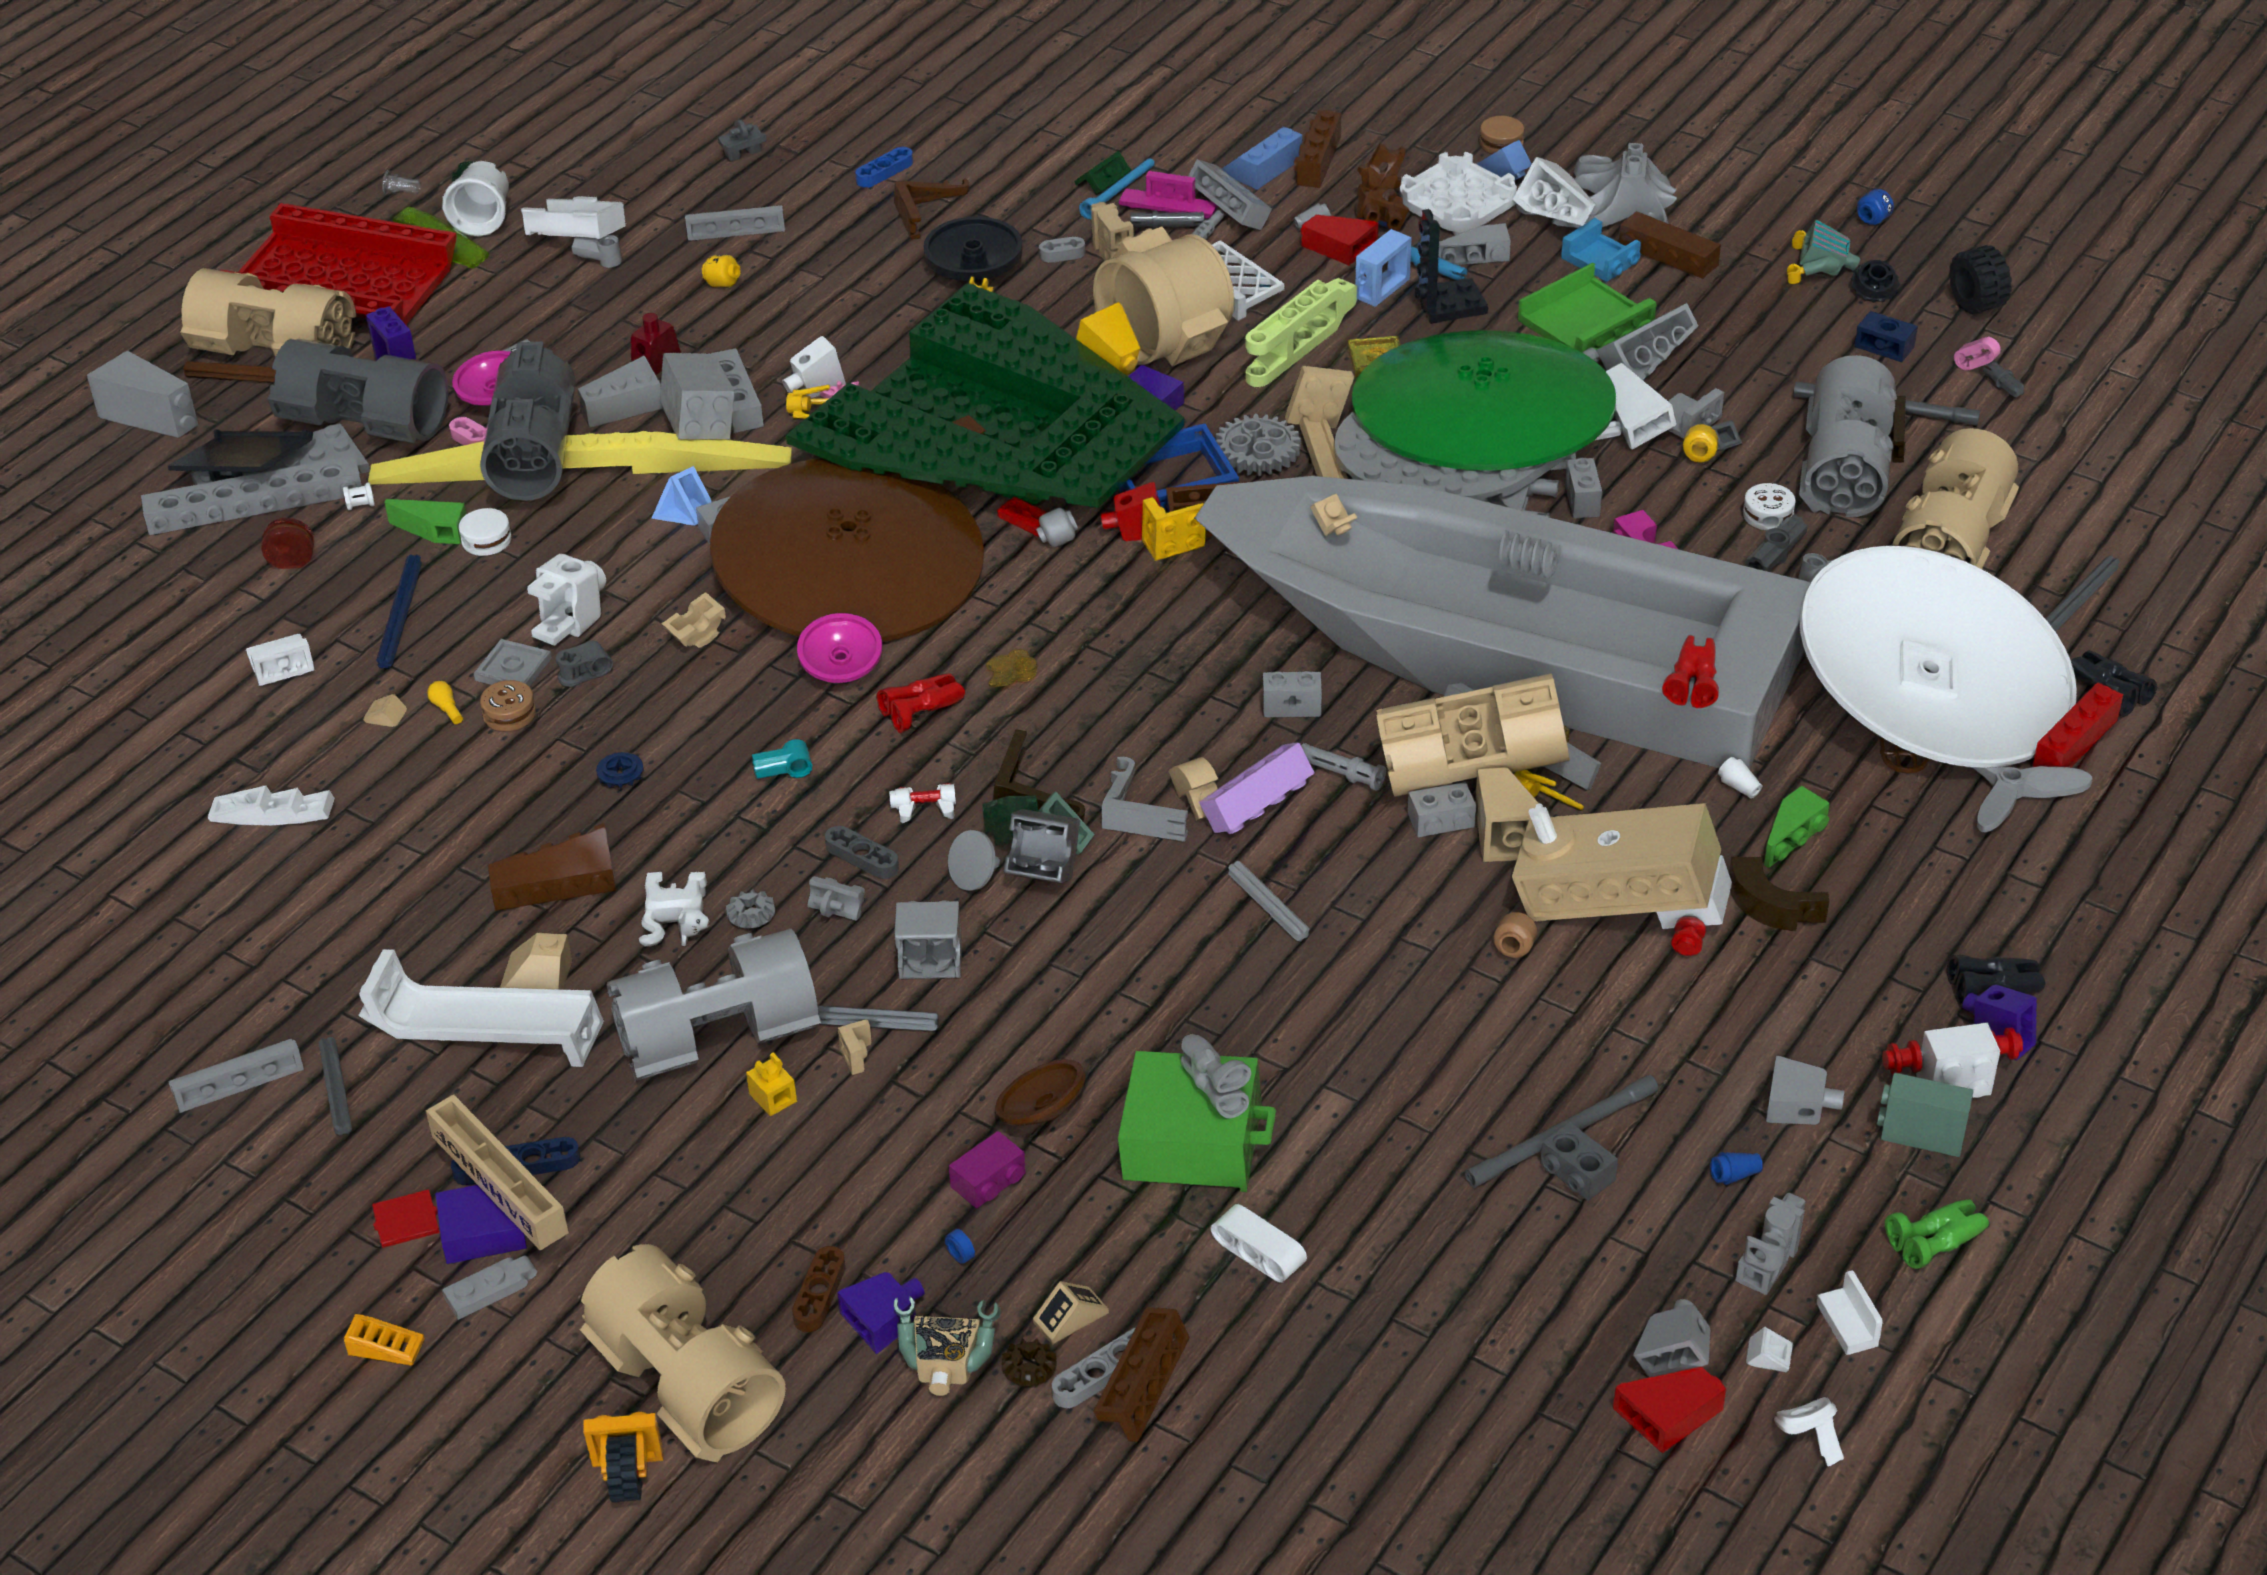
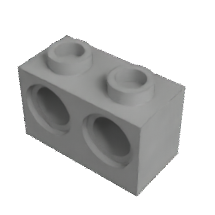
M1594 458L1567 460L1565 488L1573 518L1600 517L1602 489Z

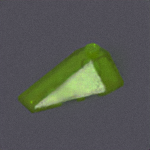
M408 206L393 217V222L455 232L457 239L452 258L453 262L475 269L489 257V252L462 232L456 230L450 223L432 214Z

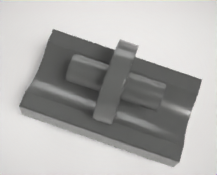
M741 119L734 122L735 128L729 130L728 134L718 137V143L724 148L726 156L731 161L740 159L741 150L745 148L750 154L761 152L762 142L767 141L766 134L761 133L756 124L752 125L749 123L745 125Z

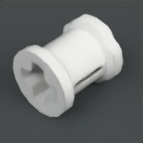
M370 482L361 487L350 489L347 486L343 487L348 510L367 504L375 506ZM365 495L363 497L353 498L354 496Z

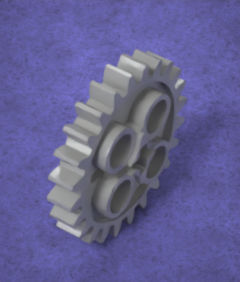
M1254 414L1253 418L1244 415V420L1234 418V424L1226 422V428L1220 427L1219 433H1216L1218 445L1232 467H1237V473L1247 470V475H1250L1253 471H1256L1258 476H1261L1262 471H1266L1271 475L1272 469L1281 472L1282 466L1289 468L1290 462H1296V456L1300 455L1301 438L1299 437V432L1294 431V425L1287 426V420L1278 422L1277 416L1273 419H1268V414H1265L1263 418H1259L1257 414Z

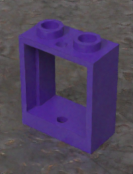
M390 306L379 308L375 312L366 314L375 361L384 355L417 360L411 330Z

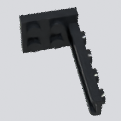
M1430 209L1422 210V220L1419 221L1421 242H1418L1420 263L1417 264L1419 284L1415 288V298L1420 300L1421 308L1424 313L1428 314L1430 324L1488 314V304L1472 278L1437 283L1440 225L1437 220H1433V213Z

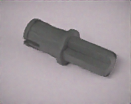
M1995 360L1986 364L1992 371L1986 367L1983 368V373L1994 380L1995 385L1999 389H2005L2013 397L2024 394V384L2014 377L2012 371L2005 370Z

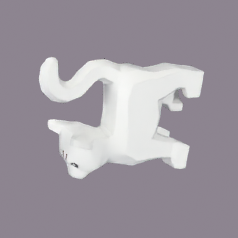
M662 872L647 873L645 882V914L641 921L642 926L652 934L641 936L639 938L640 944L651 947L660 943L665 935V931L660 924L678 922L682 946L687 945L689 937L699 935L702 930L709 928V918L702 913V897L706 895L705 887L707 885L705 872H691L684 889L676 888V883L671 884L670 888L660 887L659 882L662 881Z

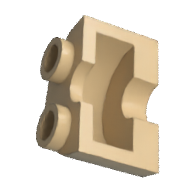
M705 592L690 603L686 614L679 615L676 613L664 621L662 625L684 646L696 645L700 648L709 644L718 636L717 628L720 625L721 618H726L725 608Z

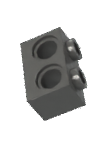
M1569 1122L1542 1142L1540 1164L1549 1173L1556 1175L1565 1182L1573 1192L1579 1193L1589 1201L1616 1181L1618 1158Z

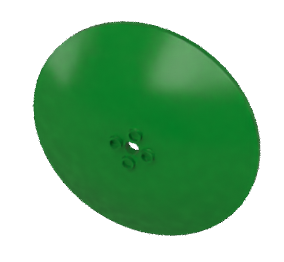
M1474 330L1443 333L1420 338L1382 354L1372 361L1357 378L1352 392V408L1361 428L1377 443L1399 455L1419 462L1453 469L1507 470L1554 461L1570 455L1593 442L1605 431L1613 419L1616 409V391L1610 376L1597 362L1570 346L1530 334Z

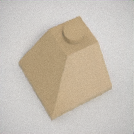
M536 933L511 952L500 988L563 990L572 963L568 935Z

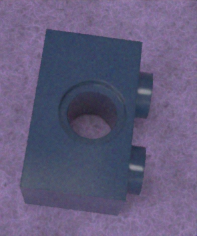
M1870 311L1857 326L1855 347L1903 362L1915 347L1918 326Z

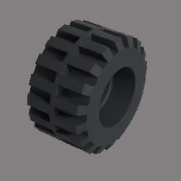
M1983 245L1957 253L1952 258L1949 266L1950 287L1952 288L1954 298H1956L1959 306H1962L1964 311L1969 312V314H1978L2001 307L2007 303L2012 291V278L2009 266H2007L2004 256L2002 257L1998 249H1995L1992 245Z

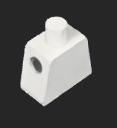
M824 336L819 337L791 358L790 364L793 374L782 380L788 393H792L793 390L799 388L803 390L823 385L837 386V381H841L842 385H846L836 349ZM820 392L807 394L806 396L814 398L819 396Z

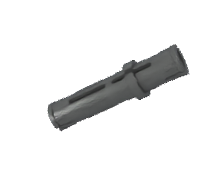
M1152 210V212L1130 213V222L1133 224V228L1152 227L1154 230L1158 227H1198L1204 221V212H1157V210Z

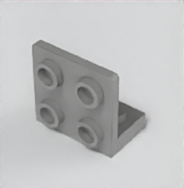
M1715 388L1707 395L1702 396L1699 401L1682 393L1675 395L1668 402L1672 404L1676 425L1668 429V431L1684 438L1686 432L1697 424L1711 426L1722 417L1724 392Z

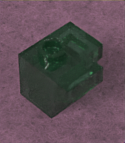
M1036 795L1007 796L983 803L985 833H994L995 846L1011 844L1013 842V831L1009 830L1011 813L1021 809L1038 812Z

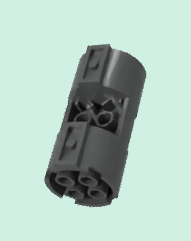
M289 339L281 346L273 362L272 369L276 370L275 385H270L271 394L267 399L275 417L321 425L323 422L335 423L343 419L363 423L368 435L415 443L416 440H430L439 430L447 409L448 382L443 368L436 363L392 355H384L377 361H372L370 359L354 358L350 348L306 339Z
M543 341L517 342L516 350L512 351L510 356L500 363L497 370L480 461L481 472L487 484L500 495L520 501L542 498L553 491L558 485L562 475L574 397L575 375L573 369L566 360L563 361L554 355L552 350L544 348Z

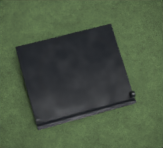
M215 429L213 432L214 439L169 464L168 470L209 471L212 482L243 476L242 472H262L311 442L313 432H308V430L294 432L220 431ZM220 471H231L232 475H221Z

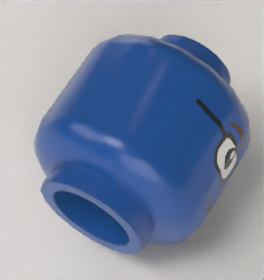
M1882 189L1871 190L1861 197L1857 203V212L1860 219L1869 225L1881 223L1891 215L1894 209L1893 199Z

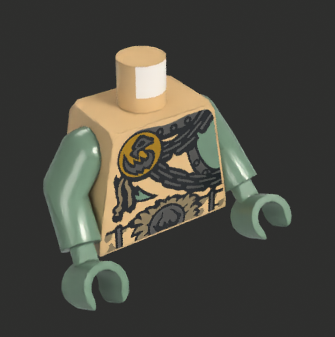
M897 1297L894 1301V1308L897 1315L900 1316L901 1322L897 1323L900 1353L910 1368L918 1370V1380L930 1383L929 1390L932 1394L943 1396L949 1393L950 1384L967 1383L971 1372H976L990 1358L995 1328L992 1327L993 1321H996L1001 1315V1308L996 1302L994 1312L991 1315H985L984 1313L986 1301L982 1300L979 1303L978 1313L983 1318L982 1325H980V1319L915 1316L914 1322H911L910 1316L915 1311L914 1300L910 1297V1309L901 1311L898 1309Z

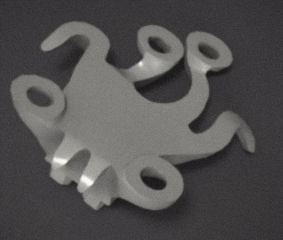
M1629 143L1628 151H1623L1622 157L1615 162H1612V159L1609 157L1598 155H1585L1578 159L1574 169L1576 176L1574 180L1581 188L1595 193L1590 197L1595 206L1585 224L1597 218L1603 221L1602 227L1629 218L1636 211L1668 223L1664 208L1676 201L1677 197L1673 196L1676 188L1671 186L1667 176L1663 175L1647 157V153L1643 152V144ZM1516 204L1519 212L1527 215H1537L1525 211L1520 205ZM1558 219L1552 220V223L1559 226L1581 227V225Z

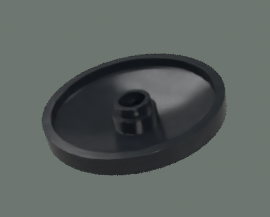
M981 216L958 218L937 226L927 235L923 246L925 261L934 272L944 277L961 281H969L971 277H974V281H979L984 278L990 279L1002 275L1016 266L1023 252L1021 235L1013 226L995 218Z

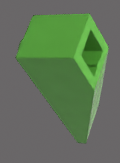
M385 500L389 524L433 543L461 544L459 522L466 515L465 503Z
M1800 786L1785 797L1781 802L1767 842L1764 866L1770 868L1776 862L1784 860L1792 850L1804 845L1808 838L1816 832L1824 830L1829 822L1828 812L1830 803L1803 786Z

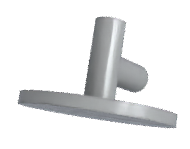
M968 830L958 835L949 850L948 869L954 883L964 890L974 891L985 886L992 877L994 868H998L1000 865V860L995 856L991 840L986 834L977 830Z

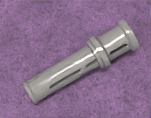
M1303 743L1301 746L1310 764L1345 775L1349 782L1356 783L1358 781L1370 785V788L1376 791L1380 789L1384 782L1386 767L1383 765L1374 766L1365 763L1359 757L1349 759L1310 746L1307 743Z

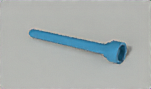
M1151 158L1145 160L1097 198H1087L1079 206L1082 216L1091 220L1092 204L1109 201L1151 169L1155 164L1154 160Z

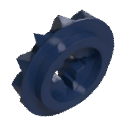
M627 752L606 756L598 763L596 769L600 783H606L609 788L618 785L620 789L625 784L633 786L634 780H640L641 773L644 771L642 760L638 756ZM619 767H622L623 773L617 774Z

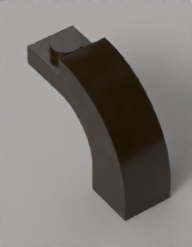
M1731 857L1729 875L1732 884L1730 892L1738 907L1749 917L1764 925L1788 931H1796L1797 922L1826 923L1829 907L1828 892H1793L1781 889L1772 884L1765 876L1762 857Z

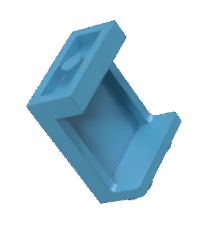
M1594 218L1563 237L1561 259L1579 268L1594 263V276L1608 282L1639 262L1641 242L1634 240L1625 246L1603 235V221Z

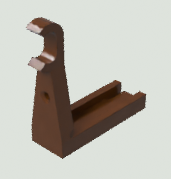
M964 178L962 185H950L947 180H944V183L895 182L894 204L910 239H920L921 235L915 223L921 222V216L915 204L943 197L966 195L969 192V181Z

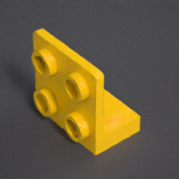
M1153 497L1143 500L1142 542L1155 561L1205 546L1206 528L1194 519L1204 503L1166 513L1162 506L1159 507Z

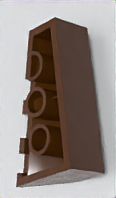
M605 823L594 826L595 831L582 835L581 832L569 835V840L553 845L552 842L541 845L538 851L527 854L524 851L488 864L495 911L616 891Z

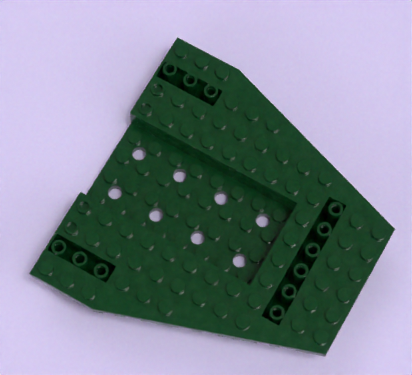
M967 283L909 331L910 358L871 391L855 384L847 383L786 435V443L851 470L862 471V467L874 469L876 474L884 475L886 471L900 473L902 478L941 484L944 483V480L955 481L956 486L960 487L974 484L982 487L983 490L992 491L1010 499L1015 496L1031 505H1035L1042 500H1049L1050 496L1065 498L1066 503L1099 508L1185 426V417L1031 306ZM970 415L986 431L982 435L952 422Z

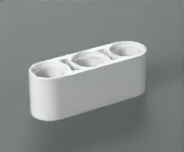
M1240 1204L1232 1206L1211 1225V1232L1218 1243L1277 1282H1284L1307 1260L1304 1248L1296 1240Z

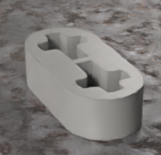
M1080 237L1043 241L1039 245L1040 259L1048 263L1080 259L1085 255V241Z

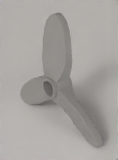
M2008 766L1972 767L1993 786V789L1980 807L1977 817V828L1981 832H1988L1997 828L2009 816L2016 800L2021 797L2049 798L2077 794L2090 788L2093 778L2086 771L2069 767L2038 766L2021 770Z

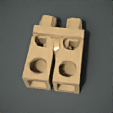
M1105 202L1091 205L1093 247L1095 250L1099 249L1100 255L1106 261L1116 254L1119 243L1129 236L1134 237L1133 224L1130 221L1123 222L1120 219L1117 206L1114 203L1106 205Z

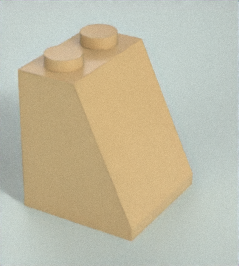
M1507 767L1477 769L1476 823L1483 862L1517 860L1528 821L1531 819L1529 809L1535 808L1536 804L1539 803Z

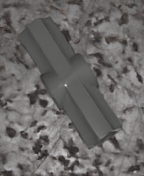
M1797 515L1787 517L1777 528L1767 530L1765 540L1746 559L1745 566L1769 572L1775 565L1786 562L1788 552L1807 533L1808 526L1804 523L1802 517Z

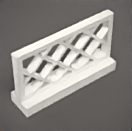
M1221 240L1212 244L1217 252L1221 251L1226 254L1220 256L1228 272L1240 273V276H1230L1232 284H1238V286H1233L1234 309L1232 317L1238 321L1246 317V309L1284 290L1283 282ZM1228 263H1239L1241 266L1228 265ZM1244 274H1255L1257 277L1244 276ZM1242 284H1256V287H1242ZM1260 285H1271V287H1260ZM1243 294L1253 295V296H1251V297H1249L1248 299H1246V296L1243 295Z

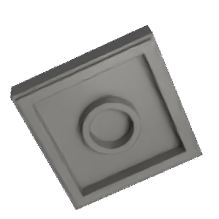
M500 639L474 672L475 681L492 685L500 681L516 680L530 687L552 659L551 651Z

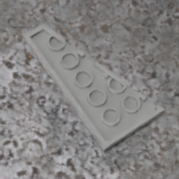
M341 423L313 432L311 442L262 472L351 455L356 456L358 469H360L361 473L370 472L366 459ZM209 471L191 473L195 485L212 482ZM220 471L221 475H232L231 471ZM242 472L243 476L251 475V474H256V473H261V472Z

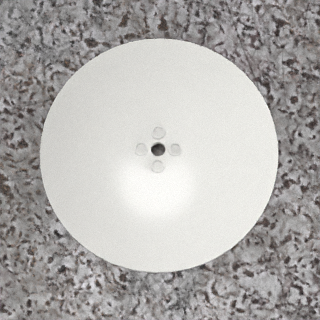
M1906 546L1870 547L1850 552L1830 562L1816 575L1805 593L1799 619L1800 634L1804 650L1817 677L1834 699L1860 723L1889 742L1917 755L1943 763L1966 767H2002L2021 763L2035 757L2037 742L2076 704L2077 687L2071 660L2064 645L2047 620L2032 604L2006 583L1965 561L1922 548Z

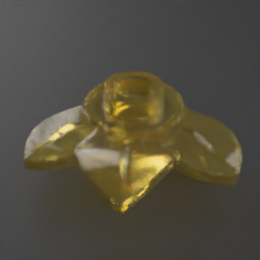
M1021 649L1012 650L1008 656L999 655L993 657L986 663V667L995 673L988 683L989 687L1006 686L1016 680L1025 682L1033 679L1037 674L1038 664L1036 660L1029 657L1027 651Z

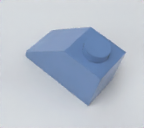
M1520 140L1498 150L1477 163L1478 166L1500 177L1510 173L1515 177V180L1525 176L1524 170L1532 165Z

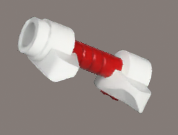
M943 783L938 785L937 790L913 792L911 787H900L894 791H889L891 809H899L900 821L902 823L911 819L916 803L936 802L944 817L954 818V805L956 804L954 784Z

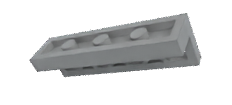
M782 205L685 215L688 241L785 231Z
M291 1038L170 1080L168 1083L181 1113L302 1071L304 1067L296 1041Z

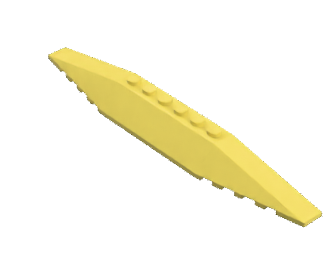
M647 431L567 435L563 468L632 466L633 474L682 472L694 466L696 471L779 468L791 464L792 447L724 439H678L676 434ZM484 441L371 464L368 482L371 485L485 480L480 467Z

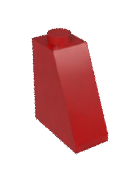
M1316 214L1301 227V246L1350 266L1356 261L1357 255L1378 240V222Z
M1696 1367L1619 1384L1615 1387L1613 1409L1661 1453H1664L1723 1411L1726 1388L1716 1376L1710 1375L1702 1367Z

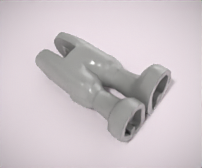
M1196 1034L1185 1036L1182 1040V1050L1186 1054L1181 1057L1180 1062L1193 1078L1196 1086L1208 1095L1210 1103L1215 1110L1225 1118H1235L1244 1113L1248 1108L1249 1098L1239 1088L1245 1086L1250 1080L1251 1069L1243 1061L1230 1060L1222 1064L1220 1062V1055L1205 1038Z

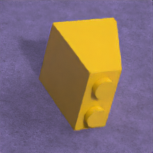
M1117 302L1080 320L1076 340L1126 376L1135 371L1140 346L1121 303Z

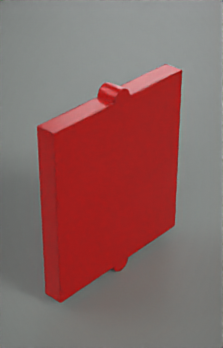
M429 1189L372 1204L376 1220L373 1226L374 1230L379 1233L382 1248L440 1233L436 1219L438 1209L436 1206H433Z

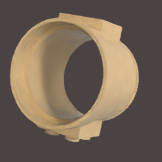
M1159 227L1154 230L1151 228L1147 229L1133 238L1131 236L1126 237L1119 243L1116 254L1098 267L1094 277L1093 298L1095 310L1098 312L1117 302L1122 304L1140 346L1137 365H1146L1166 357L1171 366L1211 351L1233 314L1234 290L1228 269L1217 250L1207 240L1197 235L1188 234L1171 240L1164 228Z

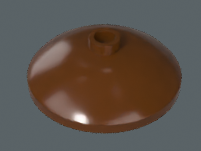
M1070 1059L1051 1061L1037 1066L1019 1076L1004 1089L997 1099L995 1105L996 1113L1002 1122L1016 1126L1040 1124L1053 1120L1064 1112L1081 1092L1086 1077L1085 1071L1079 1062Z

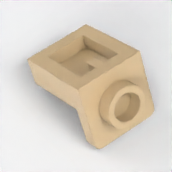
M1337 493L1314 503L1310 507L1325 536L1334 532L1337 536L1346 533L1352 529L1350 524L1357 519L1355 513L1348 516Z
M867 1019L838 1027L840 1051L852 1075L864 1072L863 1058L867 1057L866 1046L872 1043L870 1023Z

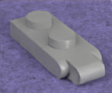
M522 1256L516 1260L509 1257L442 1289L443 1296L459 1320L525 1288L528 1280L536 1276L537 1270L527 1256Z

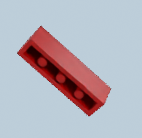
M2097 682L2037 742L2032 767L2072 768L2118 721L2124 694Z

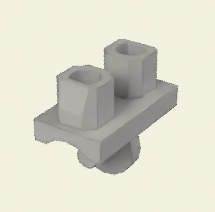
M813 876L810 879V897L807 907L820 910L821 915L826 917L835 914L856 921L861 917V906L864 902L865 893L864 887L843 885L838 883L837 880L828 877L822 879Z

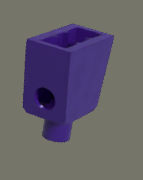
M1992 985L1980 996L1974 993H1969L1963 1002V1009L1974 1014V1024L1988 1023L1996 1036L2003 1035L2004 1029L2009 1027L2014 1028L2016 1033H2020L2023 1040V1051L2019 1052L2018 1058L2014 1060L2017 1061L2036 1045V997L2000 985Z
M886 1272L837 1292L840 1314L876 1354L898 1338L897 1323L901 1322L900 1316L895 1312V1299L898 1297V1309L907 1311L911 1307L910 1297L915 1301L925 1295L923 1286L917 1278H912L900 1285L890 1273ZM916 1311L910 1316L911 1322H914Z

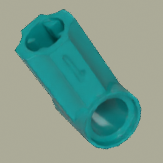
M799 739L788 741L782 749L751 755L756 779L786 773L791 777L801 778L808 775L813 766L807 744Z

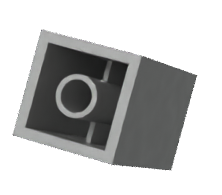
M663 353L660 403L677 438L730 439L734 389L716 355Z

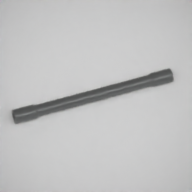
M1796 381L1793 397L1809 399V397L1814 395L1815 384ZM1906 400L1905 413L1951 420L1955 423L1978 426L1981 411Z
M1648 1074L1625 1086L1623 1090L1511 1149L1465 1170L1467 1182L1471 1187L1476 1188L1497 1177L1502 1171L1542 1151V1142L1569 1122L1582 1130L1629 1104L1637 1103L1658 1091L1657 1081L1652 1075Z

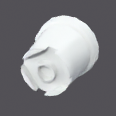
M485 161L470 164L460 178L449 185L443 196L442 209L446 219L456 230L466 235L477 237L490 235L501 226L505 219L506 195L509 182L506 174L496 169L495 164Z

